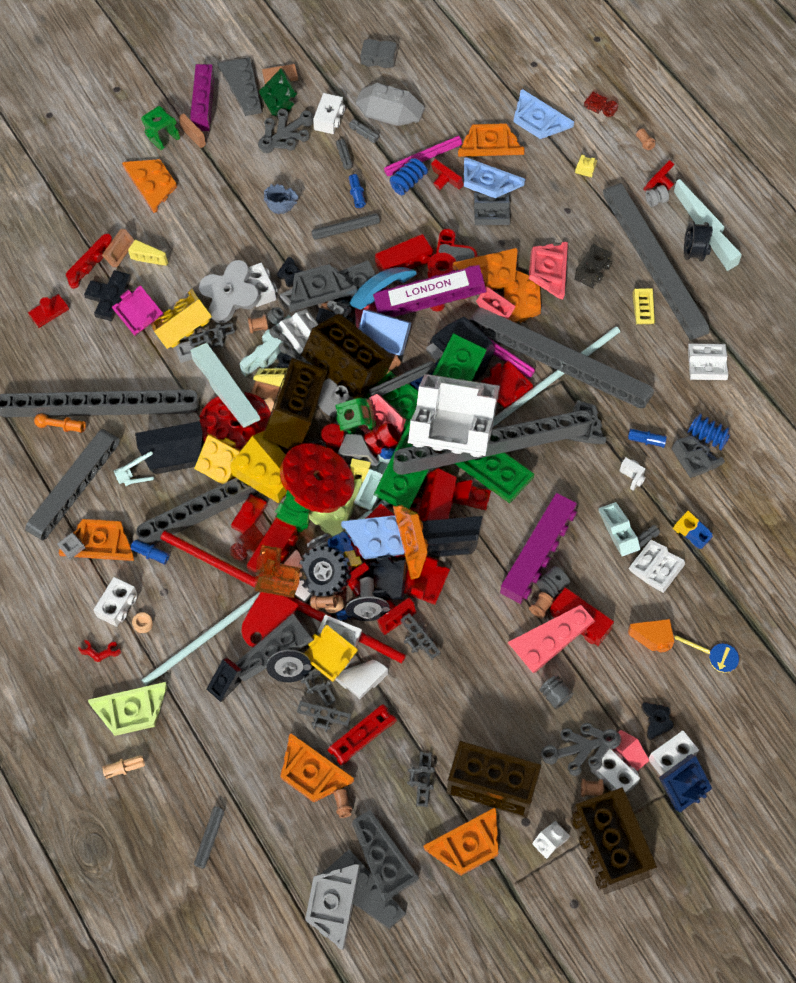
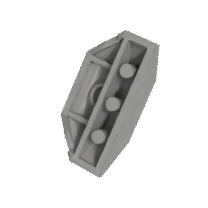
M375 83L362 89L356 100V105L365 117L396 126L419 122L425 110V107L409 91L380 83Z

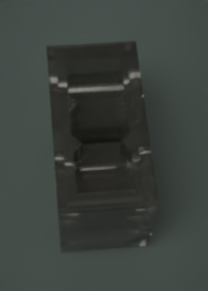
M593 244L577 267L574 280L594 289L597 283H601L605 270L608 271L613 263L611 261L612 253Z

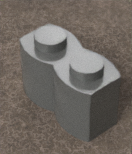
M364 40L360 55L361 64L368 67L377 65L382 68L394 67L397 44L391 41Z

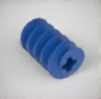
M412 158L404 167H401L399 171L390 177V185L397 194L402 196L405 194L404 191L408 192L409 187L412 188L414 183H418V179H422L423 175L428 173V170L421 161Z
M700 413L694 419L688 433L693 430L692 436L695 437L699 434V440H703L706 437L707 444L713 440L712 446L716 447L720 444L719 450L722 451L731 435L728 434L729 428L727 427L722 431V424L715 427V420L709 424V417L701 420L702 414Z

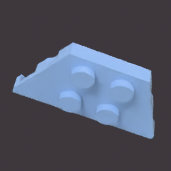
M522 89L520 91L514 115V123L539 139L574 126V121L525 90Z
M467 157L464 158V187L497 198L525 185V179Z
M395 516L341 522L342 528H345L351 537V541L358 547L364 559L404 554Z

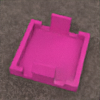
M141 285L133 293L130 290L120 296L122 301L112 307L134 336L163 315V312Z

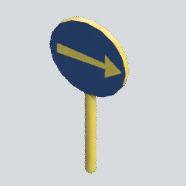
M677 635L674 636L676 640L708 653L710 664L718 672H731L739 663L737 651L728 644H718L712 650H708Z

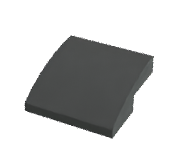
M474 192L475 225H510L509 192L497 198L480 192Z

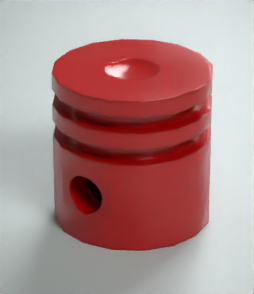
M337 424L326 425L322 430V441L326 443L327 448H331L335 453H338L344 440V431H340V426Z

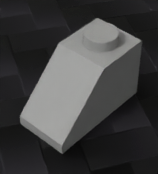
M346 434L338 451L342 459L347 464H351L352 459L371 462L372 466H377L378 461L374 453L367 446L365 438L360 434Z

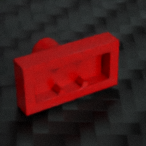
M435 159L431 163L433 171L439 175L433 183L438 190H441L447 182L459 190L464 186L462 177Z
M669 160L647 183L643 190L646 192L659 184L664 185L667 191H669L674 186V183L666 175L675 164Z
M57 294L50 299L48 297L41 298L40 305L29 311L28 314L37 327L40 328L68 311L69 307L61 296Z
M250 494L231 523V528L248 536L266 509L267 502Z
M365 562L349 574H352L351 579H347V582H349L347 586L350 587L356 597L360 595V581L358 578L369 570Z
M410 598L398 606H395L390 600H386L390 606V611L377 619L380 631L384 635L402 624L400 619L410 613L411 616L416 614L414 602Z

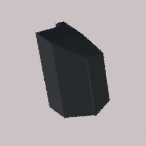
M463 316L436 333L431 338L430 343H434L444 353L452 335L455 334L486 349L484 357L472 379V382H475L485 373L495 349L493 342Z
M200 421L135 433L137 448L141 455L153 452L144 461L149 470L154 474L196 466L202 443Z
M483 516L422 521L423 536L428 543L427 555L434 558L472 554L477 548Z

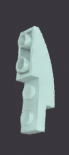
M288 315L287 317H285V318H283V319L285 320V319L291 318V316ZM269 330L262 336L263 345H259L252 354L242 359L240 368L244 376L247 377L259 366L261 368H268L277 359V355L282 353L279 345L283 341L273 338Z

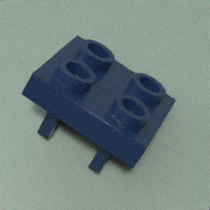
M692 753L659 777L675 810L678 812H682L694 802L700 803L699 798H706V793L712 789L697 757Z

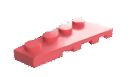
M580 605L509 641L508 644L533 673H536L593 624L595 620Z

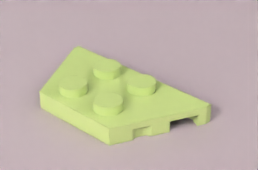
M354 480V492L345 506L330 513L310 511L309 519L331 536L345 532L341 522L349 521L355 507L354 501L363 484L362 480Z
M166 682L89 699L88 702L113 735L117 736L155 727L167 685Z

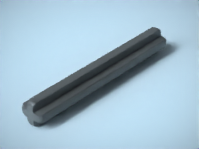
M372 214L313 229L312 237L314 240L364 228L379 224L380 219L378 214Z
M433 361L422 364L369 389L370 397L376 394L382 396L423 377L424 374L435 371L436 365Z

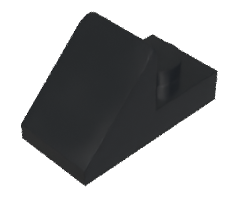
M228 657L223 659L206 690L222 702L241 683L242 680L238 676L242 670Z

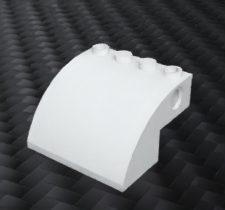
M424 374L419 386L417 407L410 423L408 443L413 444L415 447L429 446L438 451L447 449L456 454L465 452L470 453L474 457L485 456L491 437L500 386Z

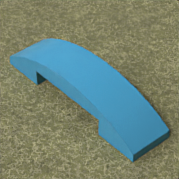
M396 267L382 271L370 278L359 288L351 299L350 305L361 310L375 301L374 293L395 280L404 283L417 275V273L406 267Z

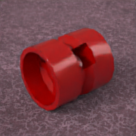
M389 421L379 425L378 430L373 429L364 435L367 446L375 455L380 454L383 448H387V446L391 448L400 442V436L396 428Z

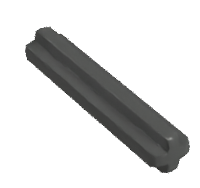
M213 807L194 861V865L198 868L204 869L206 867L224 815V809L220 807Z

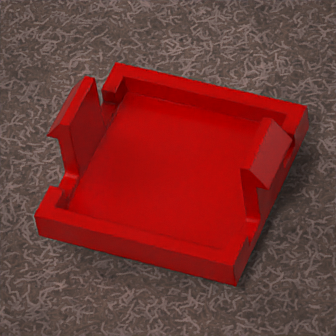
M510 361L503 364V367H501V363H497L489 369L491 371L490 376L481 381L484 384L500 386L498 402L505 409L533 388V384Z
M426 556L419 578L411 580L409 569L407 570L404 593L436 605L450 569L438 566V559Z

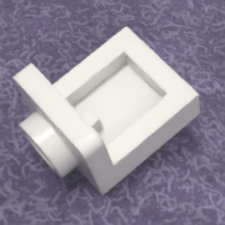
M625 457L621 464L620 472L633 479L630 489L634 491L637 486L640 487L646 478L644 476L645 468L640 466L635 460Z
M554 821L540 832L533 841V845L545 858H548L554 850L569 839L570 835Z

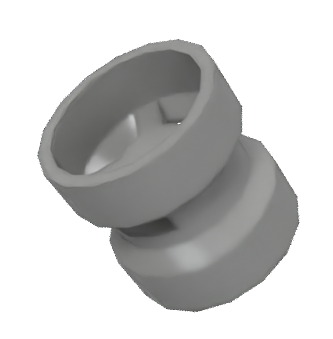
M664 185L658 186L655 190L649 189L645 192V197L650 207L657 206L660 202L665 203L669 201V193Z

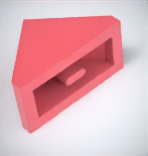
M485 286L486 293L480 294L476 300L479 307L508 319L516 306Z
M620 730L618 733L621 736V743L618 747L611 750L613 752L617 751L623 757L624 763L638 771L649 762V759L639 740Z

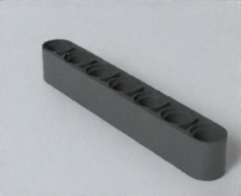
M101 429L29 519L25 531L42 541L45 540L116 450L120 439Z

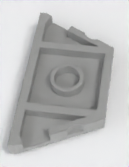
M359 864L313 877L305 920L317 928L322 935L335 943L339 949H345L361 866Z

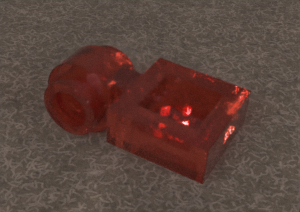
M592 92L584 102L585 108L597 114L602 110L606 117L614 116L618 110V104L615 101L607 102L608 98Z
M251 525L239 537L242 544L236 542L229 548L230 554L235 560H244L248 555V550L254 553L264 538V535L255 525Z

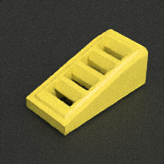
M135 240L128 250L130 258L133 260L165 266L168 264L165 252L138 240Z
M653 288L634 289L633 304L636 324H654ZM639 297H647V300H639ZM639 303H648V306H639ZM640 310H649V312H640ZM640 316H649L650 319H640Z
M259 368L253 380L280 387L287 368Z

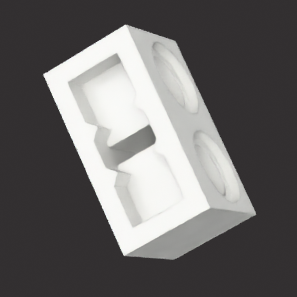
M262 263L249 267L250 277L247 283L254 285L260 292V301L256 307L275 301V293L278 291L275 283L270 281L269 270L267 268L264 269Z
M113 577L94 608L97 618L118 627L119 623L125 620L130 605H134L137 600L135 587ZM126 592L125 596L118 597L120 593ZM113 608L116 609V611H115L114 613H112V614H109V613H108V611H109L110 609H113Z
M681 731L652 752L648 759L657 772L662 775L691 753L696 756L699 749L686 733ZM683 747L688 753L681 754L678 748ZM662 759L670 760L672 765H664Z
M611 749L602 758L601 768L599 770H590L598 779H603V784L610 791L623 787L625 793L628 794L640 780L636 769L624 763L623 757L617 751L613 752ZM611 762L614 768L607 769L604 763ZM626 777L629 783L622 784L619 778Z

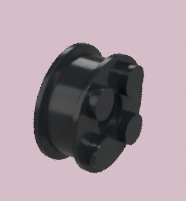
M693 220L689 222L684 238L685 260L698 258L699 261L703 262L706 255H710L711 245L709 241L713 233V227L709 226L708 222L703 224H695Z

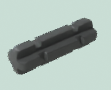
M356 119L349 123V127L366 139L369 138V141L372 143L378 141L379 135Z
M344 139L337 140L336 146L339 150L345 170L351 169L353 163L350 159Z
M652 525L648 528V531L645 530L637 536L640 548L652 540L651 538L659 535L660 530L656 525Z

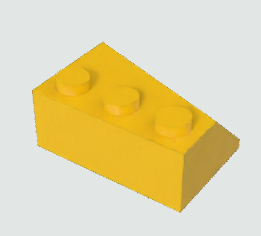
M192 289L187 292L189 296L186 299H179L174 305L173 310H166L161 317L151 324L155 334L167 349L177 346L180 343V339L184 336L192 335L195 332L194 329L198 326L206 325L210 321L209 318L212 317Z
M263 431L252 436L230 464L231 473L237 479L275 502L280 503L287 492L280 478V466L286 455L277 444L263 439L265 432Z

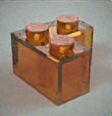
M262 545L257 559L254 591L294 598L299 585L300 568L280 564L281 548Z

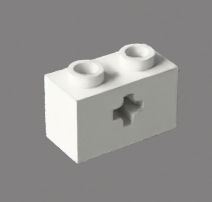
M323 93L313 118L314 130L334 134L336 128L340 126V116L344 115L345 112L343 97Z

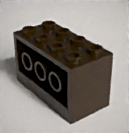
M340 313L312 328L301 354L313 366L326 370V376L338 386L346 387L348 394L354 399L361 398L369 392V389L375 387L387 375L394 359L393 355Z
M291 358L279 387L263 439L289 449L302 444L312 422L327 373L326 370Z
M459 741L447 780V794L527 818L542 765Z
M623 787L575 804L572 817L570 818L574 830L578 829L580 846L587 851L589 856L587 857L588 865L591 870L594 869L597 876L595 877L596 885L599 890H603L604 895L653 876L657 869L656 863Z

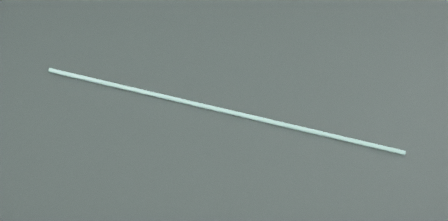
M614 327L583 350L581 354L585 356L592 354L620 333L619 328ZM557 370L496 415L493 427L565 373ZM439 467L429 469L427 474L438 469ZM382 500L377 505H375L372 511H367L357 520L365 519L380 504L387 507L388 505H390V503ZM273 581L270 584L276 588H279L281 586L276 581ZM260 592L143 678L142 682L145 686L149 685L253 606Z

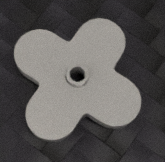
M241 260L231 262L223 276L210 274L205 276L200 282L199 290L205 298L212 300L209 313L212 316L211 318L217 323L229 321L234 312H236L235 310L239 308L251 309L260 301L259 290L254 285L247 283L250 277V268Z

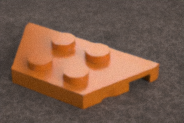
M473 124L469 134L464 139L462 147L458 150V157L524 155V147L519 145L516 136L511 133V129L507 124Z
M160 159L122 163L123 168L153 213L157 212V207L160 203L165 202L169 194L177 188L176 182Z
M514 248L454 262L452 267L456 271L457 269L462 270L469 266L480 265L485 286L491 290L511 286L515 282L518 250Z
M516 270L514 284L503 287L504 299L516 306L508 320L514 323L518 321L521 323L541 313L540 286L531 281L529 275Z
M402 505L394 506L393 509L411 580L420 577L428 549L427 540L422 532L423 524L417 513Z
M82 519L76 531L73 532L85 546V549L74 557L134 561V556L121 521ZM60 549L59 555L67 557Z
M290 733L280 776L283 781L314 803L354 782L353 777Z
M493 808L423 846L424 850L460 876L497 857L496 809Z

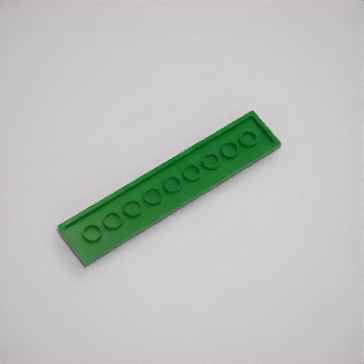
M453 334L433 375L472 381L486 349ZM411 419L395 452L399 449L413 447V444L408 443ZM393 454L373 495L392 505H402L410 509L429 469L404 475L397 474L393 470Z
M390 371L377 385L397 376ZM405 384L382 395L406 419L405 428L417 407L418 391L409 384ZM369 392L365 395L368 399L370 397ZM506 453L454 463L509 504L534 479V473Z

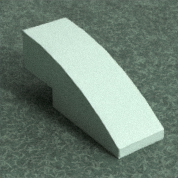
M379 454L376 458L378 465L372 466L369 469L354 501L355 505L370 511L373 510L380 499L373 494L391 460L383 459Z
M615 502L598 508L602 520L621 556L640 550L638 538L631 529L629 520L619 505Z

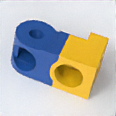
M689 511L673 527V530L678 534L684 535L699 549H702L713 537L710 530Z
M341 532L328 540V547L339 549L338 551L345 553L344 557L350 561L347 565L351 566L352 569L362 564L360 557H356L351 546V540L345 532Z

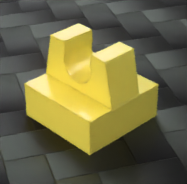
M581 155L575 173L592 178L597 160Z
M352 459L350 466L354 480L356 475H362L361 480L364 482L369 469H371V462Z

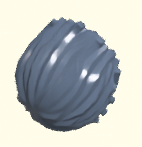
M270 184V187L264 190V201L275 214H285L297 204L298 195L292 188L285 190L282 185L276 184L273 186V184Z

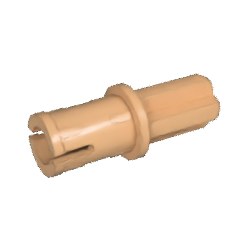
M136 756L127 760L120 759L116 763L102 766L103 774L106 779L120 774L126 775L128 771L144 767L145 761L143 756Z

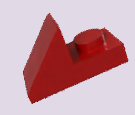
M473 480L455 483L456 489L453 493V503L487 510L491 496L490 490L474 487Z

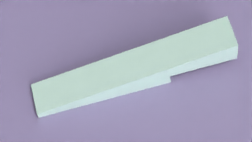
M680 179L677 180L674 193L695 224L708 222L709 226L713 227L709 244L726 270L729 271L737 266L742 254L722 234L724 230L722 223Z
M204 343L191 349L194 363L206 376L212 389L243 428L259 421L260 416L209 345Z

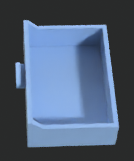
M363 310L359 329L389 353L400 356L404 354L411 322L370 310Z

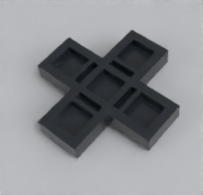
M114 270L108 284L90 280L84 296L86 299L99 302L94 312L96 318L113 321L116 312L112 307L122 301L120 296L128 290L127 287L131 281V274Z

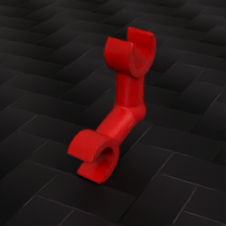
M84 640L88 646L87 649L83 650L78 647L82 655H89L96 662H101L109 656L116 657L121 654L120 649L111 651L112 648L117 646L116 642H111L107 649L99 653L92 648L87 640Z

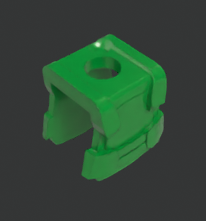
M161 106L154 108L141 117L146 136L159 150L164 149L158 135V131L162 128L175 140L180 139L178 129L175 128L177 124L175 118L166 113L165 109ZM161 117L160 121H153L155 118Z
M357 398L335 405L340 431L346 430L348 434L354 435L356 427L361 425L368 426L370 430L375 429L376 421L372 403L368 398Z
M288 490L285 500L275 510V513H277L276 518L296 527L297 532H303V530L308 528L309 512L311 510L294 501L295 497Z

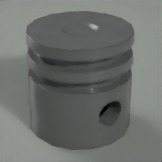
M557 566L552 567L537 581L540 591L552 598H555L558 593L570 584L568 576Z
M558 675L551 677L539 689L554 709L562 707L574 694L563 680L559 679Z

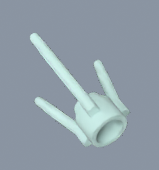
M153 452L140 456L127 465L113 470L119 484L125 483V486L133 483L154 480V477L130 480L133 477L130 468L151 456Z

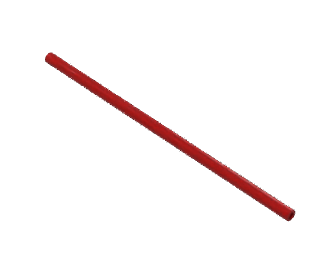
M164 531L161 535V540L260 591L264 585L270 587L300 605L297 609L298 611L320 622L323 621L325 615L330 616L167 531ZM361 632L358 642L401 664L404 662L405 654Z

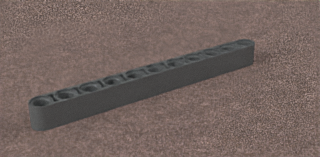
M622 183L603 189L606 202L688 338L694 340L709 334V326Z
M477 308L469 319L488 338L637 408H645L654 394L653 388L648 384L489 310Z
M193 390L0 394V416L35 417L39 413H44L47 416L195 413L200 407L197 393Z
M582 410L492 429L486 455L481 457H474L470 453L465 452L456 454L447 449L438 451L429 446H413L399 449L394 454L393 470L397 474L404 475L582 436L588 433L592 417L589 412Z
M319 439L309 442L326 447V443ZM235 478L140 524L136 530L138 539L150 546L162 541L160 538L164 531L175 535L246 500L250 494L255 496L260 492ZM232 491H237L235 494H229ZM215 499H219V500H220V501L217 502V503H213V502H212V501L215 500ZM199 507L203 508L201 511H195ZM180 516H185L184 519L178 520ZM164 524L168 525L166 528H160ZM145 533H150L149 536L143 537Z

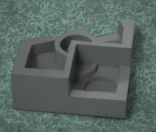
M577 400L573 407V412L587 411L592 419L587 434L569 439L591 444H605L606 437H603L601 431L602 424L597 417L596 406Z
M693 436L677 439L671 448L690 478L713 470L725 462L722 457L717 459L709 453L711 449L700 444L699 440Z

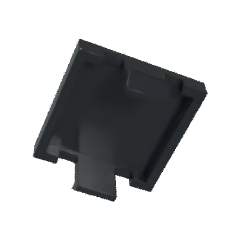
M390 556L377 558L378 564L376 562L369 563L367 577L372 578L374 581V597L383 600L403 599L407 562L405 560L393 562Z

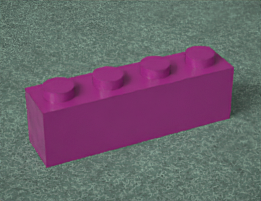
M212 64L195 65L190 119L200 131H210L215 80Z

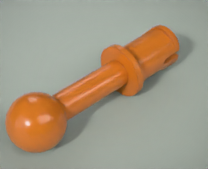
M39 413L34 418V423L39 428L49 425L62 427L65 432L75 431L83 433L86 430L85 421L71 420L70 417L59 420L49 418L44 413Z

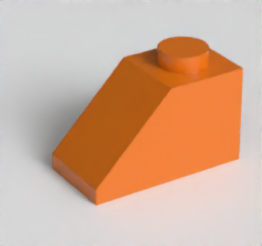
M670 619L633 623L629 626L628 635L651 651L667 652L672 649L674 637Z

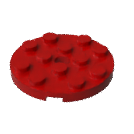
M245 392V397L260 416V420L244 428L241 424L240 426H231L233 422L239 421L219 396H217L203 408L200 414L199 421L202 430V441L205 444L207 436L211 434L217 437L216 439L218 440L227 438L236 444L233 448L242 450L252 436L265 431L271 411L262 398Z
M312 443L301 444L292 448L281 463L280 478L285 490H289L295 497L294 501L306 509L320 513L335 512L345 506L354 492L352 471L342 457L331 448ZM317 474V476L320 477L321 481L317 480L314 475Z

